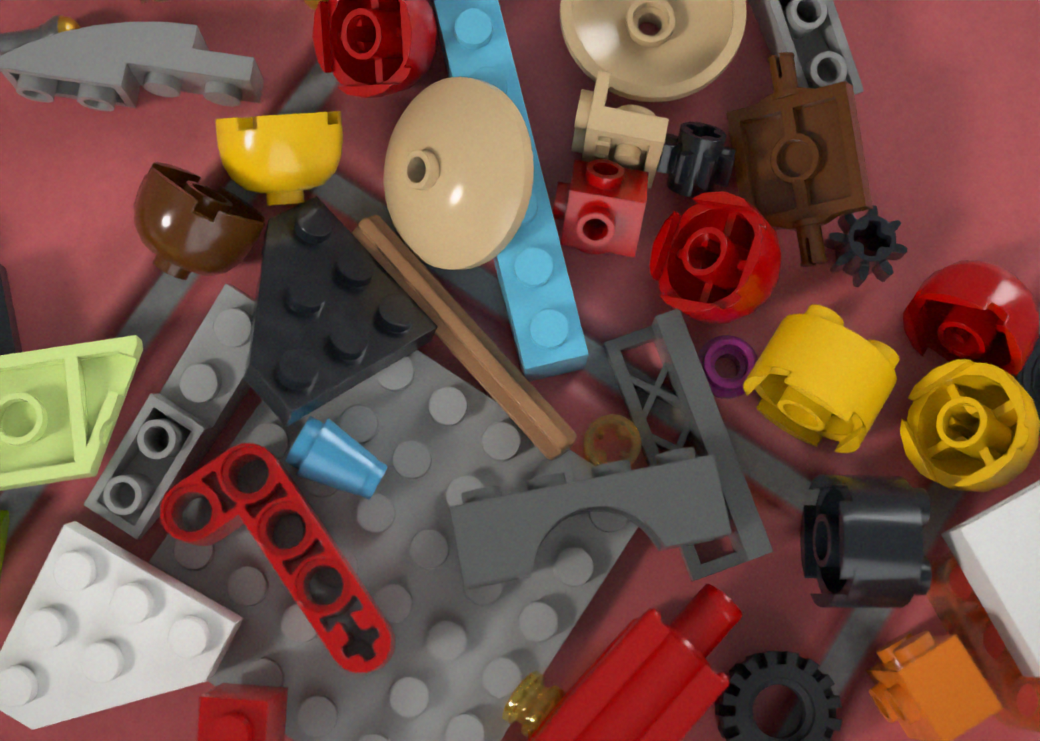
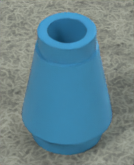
M312 416L308 418L284 461L299 469L296 476L354 495L358 494L367 500H370L388 465L377 460L376 456L329 418L323 423Z

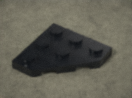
M317 196L268 220L263 238L261 270L256 288L251 324L253 325L244 379L287 427L429 343L438 326Z

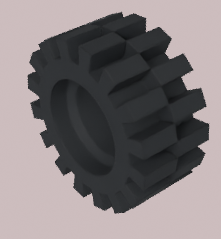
M789 651L755 653L747 656L743 662L736 663L728 671L730 673L728 676L730 680L729 685L720 695L719 703H715V715L719 716L720 726L717 727L721 737L727 741H832L831 737L834 730L840 731L842 719H837L836 708L842 707L840 696L833 694L831 686L835 685L828 674H823L818 669L820 665L813 660L800 657L798 653ZM776 684L790 688L799 698L802 707V716L797 728L789 735L778 738L764 734L756 725L753 717V704L757 695L766 687Z

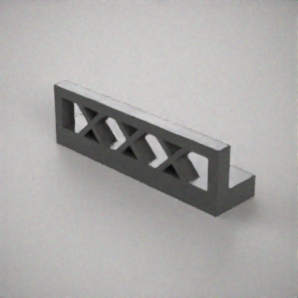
M675 309L657 315L651 326L604 342V351L648 467L657 466L655 457L659 454L657 447L665 451L681 449L688 435H690L697 453L696 458L712 454L715 456L732 532L728 537L734 553L701 564L694 545L679 547L691 582L772 553V546L681 311ZM654 341L663 364L654 386L629 375L622 352ZM666 375L674 395L660 389ZM635 389L649 395L643 409ZM655 398L681 411L685 425L676 444L651 433L646 418Z

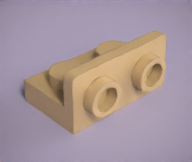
M598 70L594 91L581 90L571 151L583 153L581 161L590 162L596 159L614 161L623 168L649 172L648 188L651 189L665 143L669 119L657 117L651 110L637 105H623L618 109L606 107L611 72Z

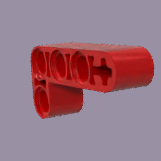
M241 443L234 446L176 484L165 494L160 506V519L164 529L172 537L195 546H210L221 541L245 524L333 659L343 669L353 673H371L383 668L391 660L396 648V636L392 626L284 465L265 447L255 443ZM261 460L266 462L269 469L266 484L254 493L241 492L238 485L240 470L251 461ZM206 497L212 507V516L209 523L201 530L189 532L183 523L184 509L192 500ZM288 514L301 515L306 524V533L303 540L293 548L280 549L274 540L276 523ZM334 568L341 574L343 579L342 593L334 603L318 605L310 594L312 577L322 569ZM357 599L363 605V609L354 611L350 615L362 630L371 631L376 628L380 635L372 644L377 654L372 660L364 654L350 655L348 647L354 643L355 639L346 623L338 621L331 629L327 622L330 618L346 613L356 603Z

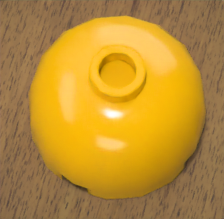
M341 111L215 119L217 146L225 170L230 178L243 189L266 193L267 205L303 203L304 190L324 185L335 173L342 156L343 131Z
M956 359L933 368L914 385L908 397L913 403L908 410L907 421L901 418L900 435L907 458L921 475L951 490L987 492L1005 486L1027 468L1038 447L1040 420L1031 396L1008 372L992 364L975 363L970 359Z

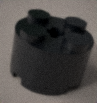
M828 474L816 476L809 490H820L816 505H804L800 531L801 561L804 577L817 578L822 593L810 594L814 603L822 608H903L909 604L914 595H926L930 590L932 581L929 559L923 555V528L927 525L930 517V500L924 488L911 487L909 482L901 476Z

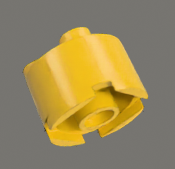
M812 304L809 305L805 314H790L782 319L744 381L743 389L747 396L755 389L762 398L756 409L770 422L793 437L816 447L822 437L839 442L834 452L852 453L859 449L897 382L894 369L900 359L898 354L885 343L873 339L866 340L844 327L842 318L833 310L825 306Z

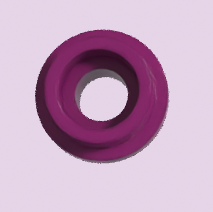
M718 336L705 343L698 353L713 396L731 399L745 393L743 389L744 381L758 360L755 351L746 341L736 336ZM720 358L732 360L737 368L736 376L729 379L719 376L715 370V362Z

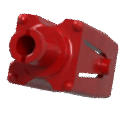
M706 584L669 625L660 621L661 613L659 610L650 608L643 612L639 618L632 619L551 708L526 741H681L729 685L728 675L723 672L716 674L706 658L742 618L741 610L721 590L711 584Z

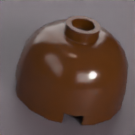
M154 162L148 174L144 176L134 202V224L142 243L156 254L153 264L161 271L175 278L187 280L191 272L204 276H213L226 273L241 263L255 246L265 225L263 223L265 220L264 216L249 203L221 186L216 192L209 187L199 184L201 176L170 164Z

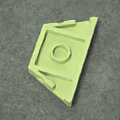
M137 335L0 355V491L97 476L143 352L142 340Z

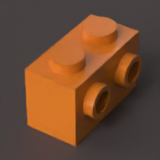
M928 630L913 636L910 631L880 647L876 652L881 661L866 670L875 686L869 689V694L874 704L889 723L892 724L898 721L910 739L920 741H953L1003 708L956 635L931 636Z

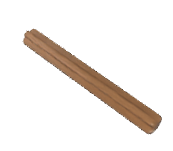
M373 215L362 219L353 230V236L438 326L435 334L547 459L554 460L565 454L577 440L576 433L380 216Z

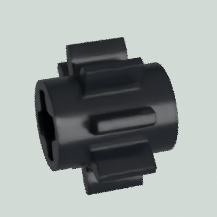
M685 122L681 124L678 136L666 133L657 172L669 174L666 185L670 190L679 195L694 198L702 193L712 192L714 184L728 187L735 162L736 149L724 147L727 136L721 129L700 122Z
M874 205L873 209L868 210L858 220L853 213L841 216L837 221L843 233H830L824 241L825 247L835 250L836 261L829 270L832 273L843 270L845 273L853 276V285L857 288L871 273L881 282H885L894 273L892 266L887 260H900L907 253V247L896 243L895 231L899 228L901 222L895 220L889 223L886 219L879 217L877 206ZM859 237L867 239V249L874 251L872 256L864 254V245L856 241Z

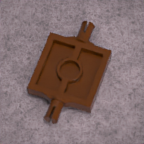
M792 52L778 53L779 57L774 54L767 58L774 93L768 95L756 105L726 112L731 147L736 149L734 167L739 197L744 198L756 207L775 231L781 229L796 231L801 259L800 266L809 267L828 262L821 226L828 224L838 216L873 209L853 86L843 81L817 89L798 87L794 62L795 55Z

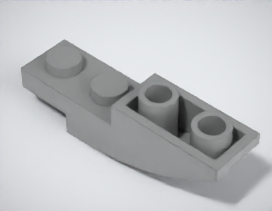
M748 0L771 54L779 57L778 53H794L798 87L817 89L846 81L853 86L854 95L864 91L833 0Z
M121 22L93 25L35 40L0 56V71L14 86L19 95L39 102H52L55 96L77 99V102L85 107L99 111H113L115 105L136 108L141 85L146 91L163 97H178L182 91L204 95V98L208 101L223 106H238L241 104V101L260 103L264 83L254 57L209 51L198 25Z
M224 285L160 393L149 395L83 504L137 540L141 539L160 517V506L165 494L195 471L251 388L244 379L252 335L253 325L251 324L255 303L254 298L233 285Z

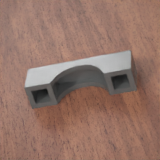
M694 447L681 448L656 455L657 466L632 470L630 460H622L592 467L593 478L567 483L565 473H556L527 480L528 491L502 496L500 486H490L461 493L463 504L449 506L465 589L469 590L531 577L537 551L545 537L561 522L582 513L606 512L626 518L647 534L658 551L727 537L732 532L714 454L696 458Z

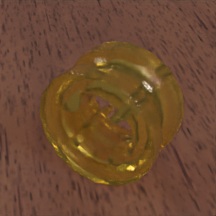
M615 414L601 416L592 422L583 440L582 448L585 459L594 466L613 462L607 461V454L604 450H595L594 438L597 437L602 440L605 434L603 430L612 428L616 429L618 439L628 440L629 453L621 450L619 453L621 460L619 461L630 460V465L632 466L640 453L642 442L639 430L634 423L624 416Z
M537 670L531 672L517 686L502 712V719L507 723H521V733L528 739L565 692L557 685L550 688L546 687L544 684L545 676Z

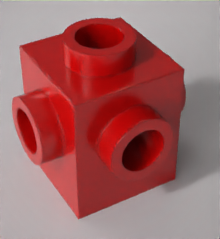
M596 159L590 162L574 160L571 183L558 181L553 217L554 219L564 221L560 244L576 247L587 254L611 253L635 257L646 207L649 172L623 168L620 164L605 159Z

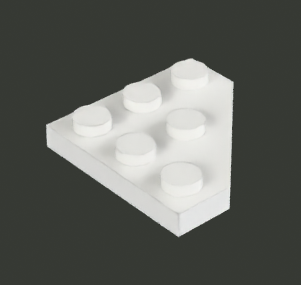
M74 521L64 524L0 650V711L34 730L205 682L215 675L244 618L80 523Z

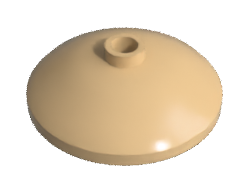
M561 0L560 3L562 34L571 56L582 71L595 83L598 70L611 72L608 91L628 99L645 102H664L687 97L716 80L731 63L739 48L744 34L747 14L746 0ZM650 22L658 27L659 32L655 35H645L638 26L642 23Z
M451 77L442 79L425 88L410 102L401 115L391 135L386 152L384 192L388 211L399 237L421 261L441 269H472L496 257L515 236L529 205L534 175L532 144L528 129L518 108L503 91L486 81L468 77Z

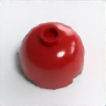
M428 0L319 1L314 13L312 38L317 60L324 73H333L336 80L343 85V87L337 88L348 95L362 98H377L410 89L428 71L437 52L439 29L435 11Z
M726 191L702 193L692 198L698 204L688 208L682 215L674 211L664 221L653 242L649 264L651 277L658 281L662 293L659 295L663 301L674 309H678L681 313L705 323H729L754 313L769 299L779 280L782 262L781 249L776 231L758 209L744 198Z
M961 260L933 272L922 283L903 312V325L912 346L921 356L925 354L927 347H929L949 362L956 359H970L975 363L992 364L1009 374L1017 376L1032 354L1039 337V309L1029 289L1008 270L983 261Z

